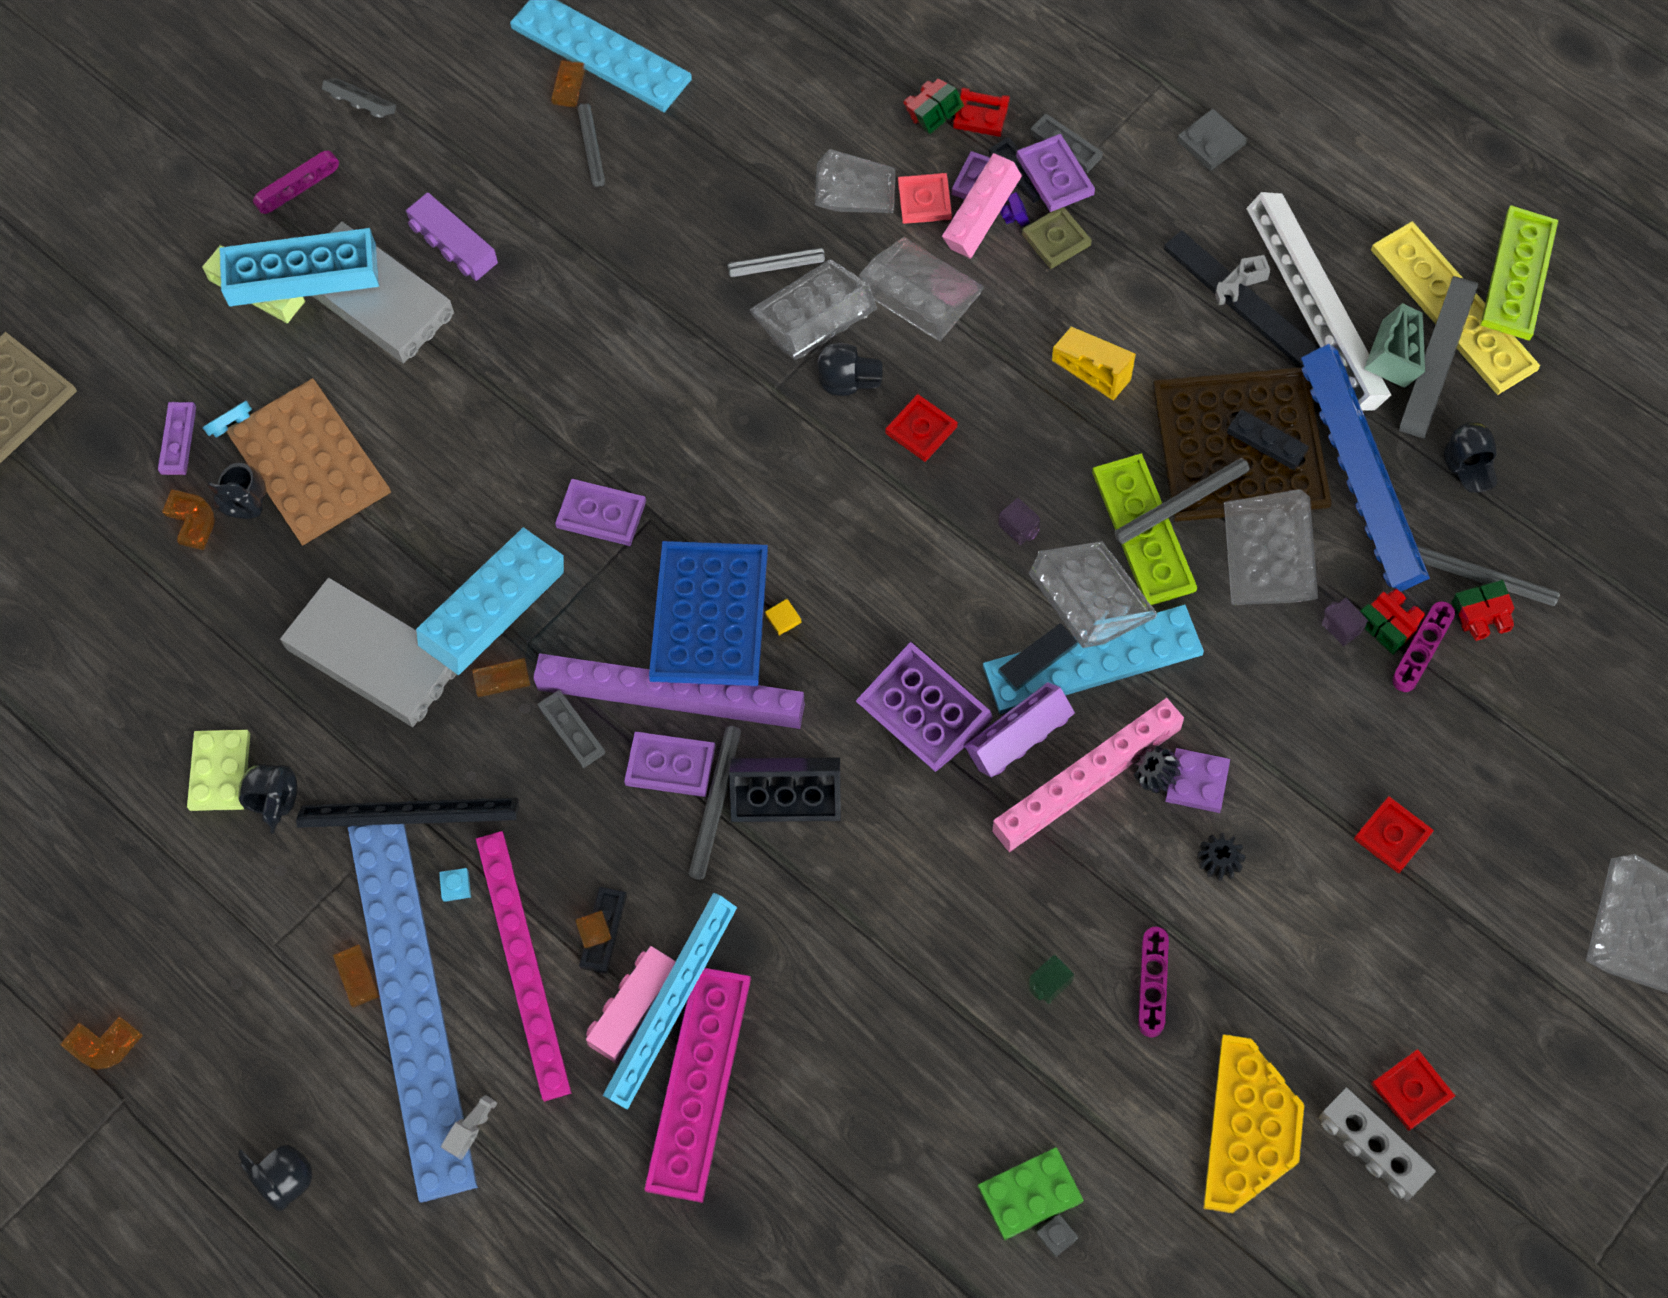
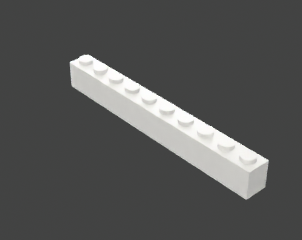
M1261 192L1246 209L1319 346L1323 347L1330 344L1339 351L1361 409L1376 410L1391 396L1382 377L1364 369L1369 353L1283 194Z

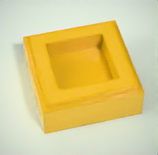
M788 599L765 611V616L779 636L802 623L801 618Z

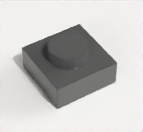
M1060 1214L1036 1233L1055 1258L1078 1239V1236Z

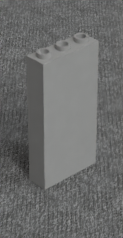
M341 222L330 233L351 231L353 229L344 222ZM376 246L379 287L312 296L404 364L417 353L418 349L426 341L432 339L435 332L443 324L449 322L454 311L447 297Z
M330 578L325 581L280 638L286 650L411 727H414L417 721L423 720L427 714L428 707L433 700L435 701L441 696L443 687L448 680L453 679L457 675L418 646L416 630Z

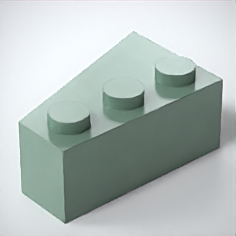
M1402 303L1384 318L1364 369L1404 388L1425 372L1423 313Z

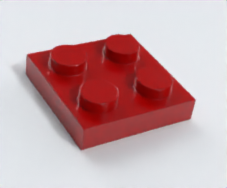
M917 394L885 429V434L926 462L957 428L958 422Z
M1388 796L1357 833L1354 840L1399 874L1434 830Z
M1418 1049L1371 1084L1408 1132L1455 1097V1094Z

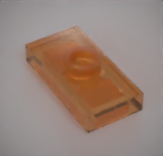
M561 60L551 99L552 104L576 107L585 72L584 63Z
M525 658L472 670L478 697L531 686Z
M360 945L333 955L348 999L353 1008L379 997Z

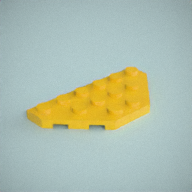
M1223 1035L1221 1039L1204 1209L1234 1213L1299 1163L1304 1104L1286 1085L1285 1080L1271 1062L1269 1063L1262 1055L1255 1042L1249 1038Z

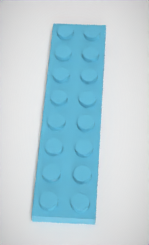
M529 0L510 22L511 28L662 112L667 110L692 80L691 73L557 0Z
M1182 605L1075 636L1074 638L1078 641V645L1016 692L998 673V669L1019 653L983 663V670L1000 715L1012 710L1047 682L1061 687L1063 693L1068 695L1203 655L1204 650L1186 605Z

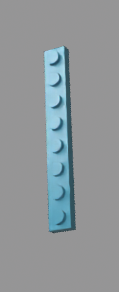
M715 893L711 896L603 1094L604 1097L626 1109L629 1108L737 909L736 906L722 896Z

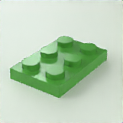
M1057 1147L978 1185L1003 1240L1083 1203V1198Z

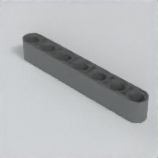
M1453 276L1424 356L1425 372L1416 379L1399 432L1425 439L1478 288V282Z

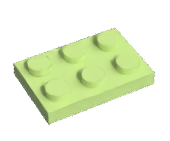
M248 730L194 731L187 808L190 811L244 809L238 800V790L241 779L248 768L250 732Z

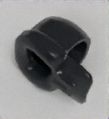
M833 343L827 345L819 354L817 361L819 382L829 394L849 396L856 393L858 389L878 388L881 385L883 376L882 362L878 359L858 357L857 346L847 343Z
M1467 422L1460 425L1451 434L1450 441L1444 450L1448 469L1453 474L1459 476L1462 485L1468 492H1483L1497 485V477L1493 467V460L1497 456V448L1492 432L1487 426L1479 422ZM1477 454L1478 463L1473 465H1465L1463 463L1468 457Z
M234 463L225 468L221 473L218 485L212 482L207 483L214 493V505L223 514L238 519H253L260 516L263 510L262 502L266 494V484L262 475L254 467L244 463Z
M259 764L249 768L241 779L238 790L240 804L250 811L261 813L263 821L271 828V834L275 832L281 817L287 815L294 807L298 787L296 776L290 766Z
M283 1145L275 1149L257 1165L241 1149L238 1151V1157L241 1160L240 1166L249 1175L248 1178L259 1193L276 1211L286 1209L289 1203L302 1195L311 1184L312 1168L309 1161L299 1150L291 1145Z

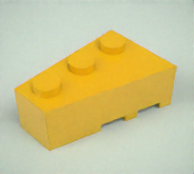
M1070 327L1053 347L1052 361L1114 401L1131 381L1136 354L1079 329Z

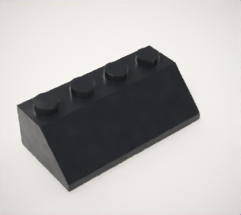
M840 757L731 759L729 771L731 822L841 821Z

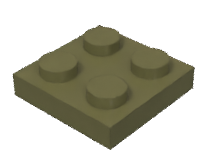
M1064 207L1052 211L1022 229V236L1050 269L1091 246L1092 240Z

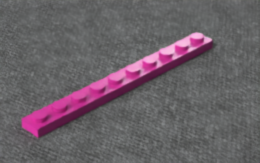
M501 831L477 838L476 841L542 1099L545 1102L571 1094L504 833Z

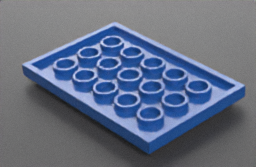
M662 541L649 671L650 682L758 686L768 545Z

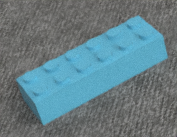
M370 228L220 248L221 291L229 306L379 287L376 244Z
M523 527L416 629L418 646L457 675H460L564 573V556Z

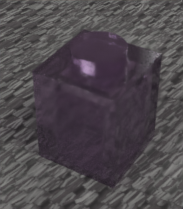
M1019 498L1014 500L999 514L998 526L1020 546L1026 540H1033L1040 531V517Z
M1345 598L1340 603L1335 601L1326 608L1322 625L1345 646L1364 631L1368 620Z

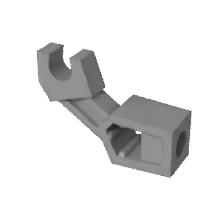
M1265 255L1241 259L1240 265L1223 282L1218 283L1215 296L1219 305L1225 304L1226 298L1224 295H1230L1233 302L1237 301L1240 283L1248 286L1268 280L1270 268Z
M486 1095L482 1097L478 1105L465 1120L461 1119L455 1122L441 1148L462 1160L477 1137L479 1128H477L478 1124L487 1121L491 1108H495L497 1102Z

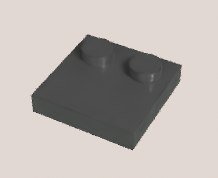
M1212 109L1181 132L1177 137V141L1207 169L1212 171L1246 145L1247 138L1218 112Z

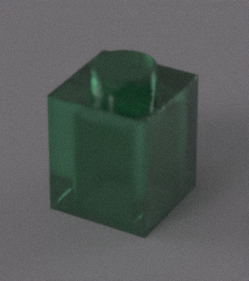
M1054 954L1030 976L1029 985L1031 987L1029 990L1038 1000L1044 999L1049 1004L1073 982L1074 973Z

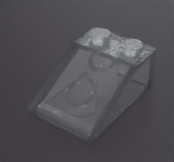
M829 149L817 162L815 206L837 212L892 213L894 211L896 168Z

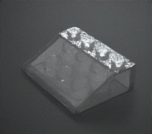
M905 237L875 256L859 274V289L862 293L938 341L943 339L984 290V286Z
M829 259L751 308L750 312L783 352L796 361L806 356L808 352L819 345L825 344L833 336L847 330L849 326L860 319L866 318L877 307L869 285L832 259Z
M1299 489L1224 502L1231 604L1294 603L1318 599L1310 497Z
M1103 541L1039 551L1029 572L1031 578L1082 648L1106 644L1155 619L1157 616L1156 611Z
M1636 854L1611 858L1586 961L1607 973L1668 993V873Z

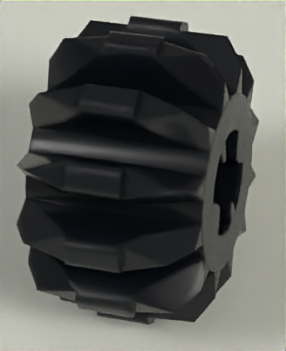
M1157 745L1154 750L1146 748L1144 756L1138 755L1140 762L1133 764L1136 770L1134 776L1144 790H1150L1158 794L1160 789L1168 792V785L1170 783L1177 785L1174 777L1181 775L1178 769L1181 764L1170 749H1163Z
M1220 833L1218 839L1211 834L1208 837V842L1202 841L1200 844L1202 851L1198 852L1197 858L1202 860L1199 867L1200 869H1209L1207 873L1208 878L1212 877L1215 873L1217 874V879L1222 881L1224 874L1229 879H1232L1235 875L1234 871L1241 872L1243 868L1241 863L1245 861L1246 856L1240 853L1243 849L1242 844L1234 845L1236 839L1234 836L1230 837L1228 841L1225 840L1224 833ZM1221 854L1226 856L1223 857L1221 860L1217 858V856L1219 857Z

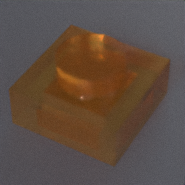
M602 911L575 920L585 948L612 939Z

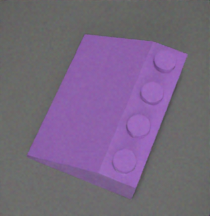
M911 642L856 700L863 709L935 772L965 747L964 745L979 735L993 720L991 711Z

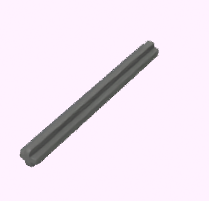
M1243 458L1236 460L1115 530L1116 540L1120 544L1126 543L1249 471L1247 461Z
M1417 545L1422 560L1426 565L1484 584L1504 580L1508 592L1551 606H1555L1559 600L1560 593L1556 590Z
M729 726L725 729L689 871V876L697 880L705 878L730 779L731 759H735L741 735V729L735 726Z

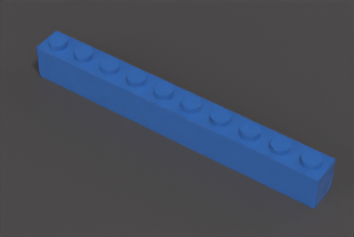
M1327 344L1301 358L1304 364L1302 372L1305 378L1311 381L1313 387L1311 389L1312 397L1316 403L1320 404L1322 409L1320 417L1331 432L1328 435L1333 447L1337 448L1340 455L1337 457L1338 463L1342 470L1347 472L1349 477L1346 480L1347 485L1358 500L1356 508L1367 523L1365 531L1368 537L1374 540L1376 549H1374L1375 556L1380 563H1383L1386 570L1383 573L1384 579L1389 587L1402 592L1430 579L1339 351L1330 344Z

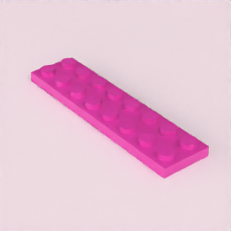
M704 968L688 997L645 1185L646 1192L703 1203L751 982L750 976Z

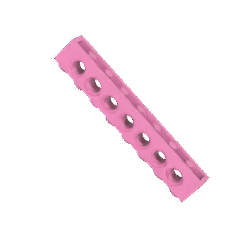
M1165 698L993 820L992 832L1008 852H1011L1138 761V755L1144 756L1146 748L1153 750L1157 745L1159 746L1180 731L1184 717L1168 698Z

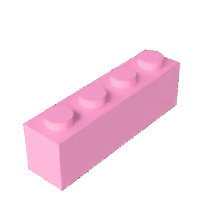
M993 153L942 236L951 250L968 258L973 256L1021 178V174L1013 161Z
M650 946L647 952L643 951L635 962L637 967L632 974H627L622 979L619 985L620 991L616 997H611L606 1002L602 1010L604 1014L598 1022L594 1021L588 1028L586 1041L589 1047L615 1064H618L632 1043L676 961Z

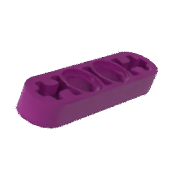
M329 150L319 153L259 191L254 196L253 204L263 214L272 212L336 171L339 166V160Z
M1435 603L1393 675V685L1399 691L1409 692L1416 687L1454 619L1455 610L1449 603ZM1443 611L1446 614L1438 626L1434 622L1438 614ZM1427 630L1433 631L1437 636V640L1429 642L1424 639L1422 633ZM1415 651L1421 652L1425 657V661L1422 663L1414 662L1410 654ZM1410 668L1413 672L1409 680L1404 683L1401 681L1402 677Z
M1160 927L1147 929L1142 940L1138 1027L1143 1035L1150 1038L1160 1035L1163 1031L1166 1014L1169 938L1166 931ZM1153 935H1158V940L1163 941L1158 945L1157 954H1152L1153 942L1148 941L1152 939ZM1151 961H1156L1162 966V972L1158 975H1152L1147 971L1146 965ZM1148 989L1158 990L1161 999L1155 1003L1149 1002L1145 997V992ZM1150 1010H1155L1154 1022L1159 1023V1025L1155 1026L1154 1030L1149 1029L1148 1024H1144L1149 1019Z

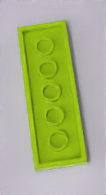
M1510 205L1506 213L1480 326L1530 341L1534 333L1558 224L1557 219Z
M1142 454L1093 468V476L1115 530L1162 504ZM1169 518L1126 543L1121 544L1146 607L1197 591V585Z

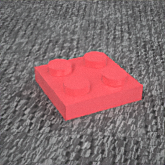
M947 173L898 177L903 224L952 220Z

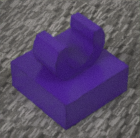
M1018 193L1010 194L1008 197L1010 205H1005L1000 210L1002 218L1005 219L1006 224L1012 223L1015 220L1018 221L1021 227L1030 224L1024 203Z

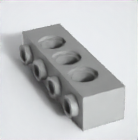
M1347 1087L1319 1117L1323 1128L1333 1136L1336 1134L1345 1142L1343 1144L1345 1149L1353 1156H1359L1367 1163L1366 1168L1377 1178L1382 1177L1389 1184V1190L1399 1199L1410 1200L1436 1172ZM1346 1120H1355L1359 1125V1131L1349 1130L1346 1126ZM1369 1140H1375L1381 1145L1382 1150L1380 1153L1373 1152L1369 1148ZM1391 1161L1401 1163L1404 1173H1395L1391 1168Z

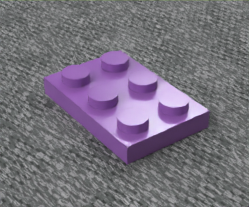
M1061 134L1017 151V159L1050 212L1094 195V186Z
M571 479L555 523L556 528L631 546L646 504L645 496Z
M635 732L624 781L625 785L706 797L715 743Z

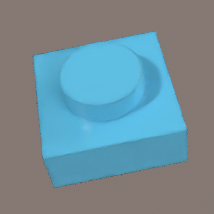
M467 868L439 872L441 896L444 902L471 898L469 871Z

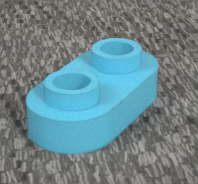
M244 401L203 426V429L208 436L214 434L216 438L228 430L226 425L235 420L239 424L250 417L248 412L252 408L247 401Z

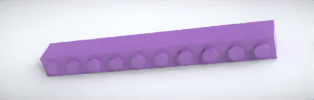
M539 654L534 681L539 691L555 693L560 690L562 694L797 729L801 727L805 706L804 692L759 685L650 682L649 669Z

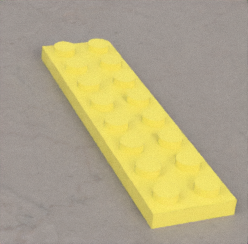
M1412 221L1373 244L1371 251L1436 324L1453 276L1462 277ZM1476 293L1457 349L1493 391L1499 395L1538 371L1540 365L1515 336L1480 326L1485 303Z

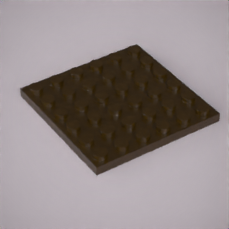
M1302 368L1154 380L1153 390L1171 498L1240 458L1247 461L1249 466L1247 473L1174 514V522L1331 507V496L1310 384L1305 378ZM1241 409L1309 446L1307 453L1295 471L1227 433L1228 427Z

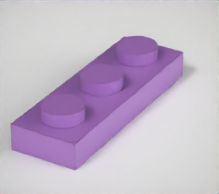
M168 403L158 466L160 474L186 475L196 413L194 403Z

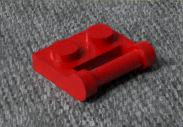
M962 88L960 98L964 106L956 112L953 128L1001 137L1010 96L1002 95V97L971 92L968 88ZM968 101L992 106H998L1000 108L999 110H994L967 104Z

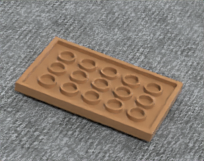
M313 378L252 413L250 417L239 424L235 423L230 426L226 431L246 463L254 467L262 475L266 484V493L302 546L391 493L384 479Z

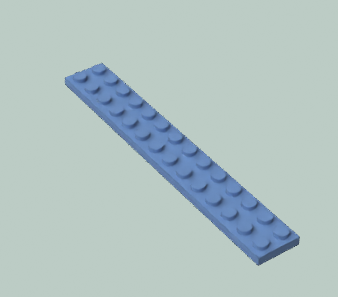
M405 824L348 827L418 1200L422 1203L478 1188L470 1148L462 1160L441 1148L455 1122L464 1119Z

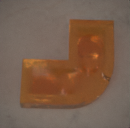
M171 489L162 512L166 517L184 521L177 537L178 543L204 550L214 526L213 510L202 497Z
M119 1016L101 1038H98L79 1022L60 1045L86 1066L93 1069H106L118 1064L143 1035Z

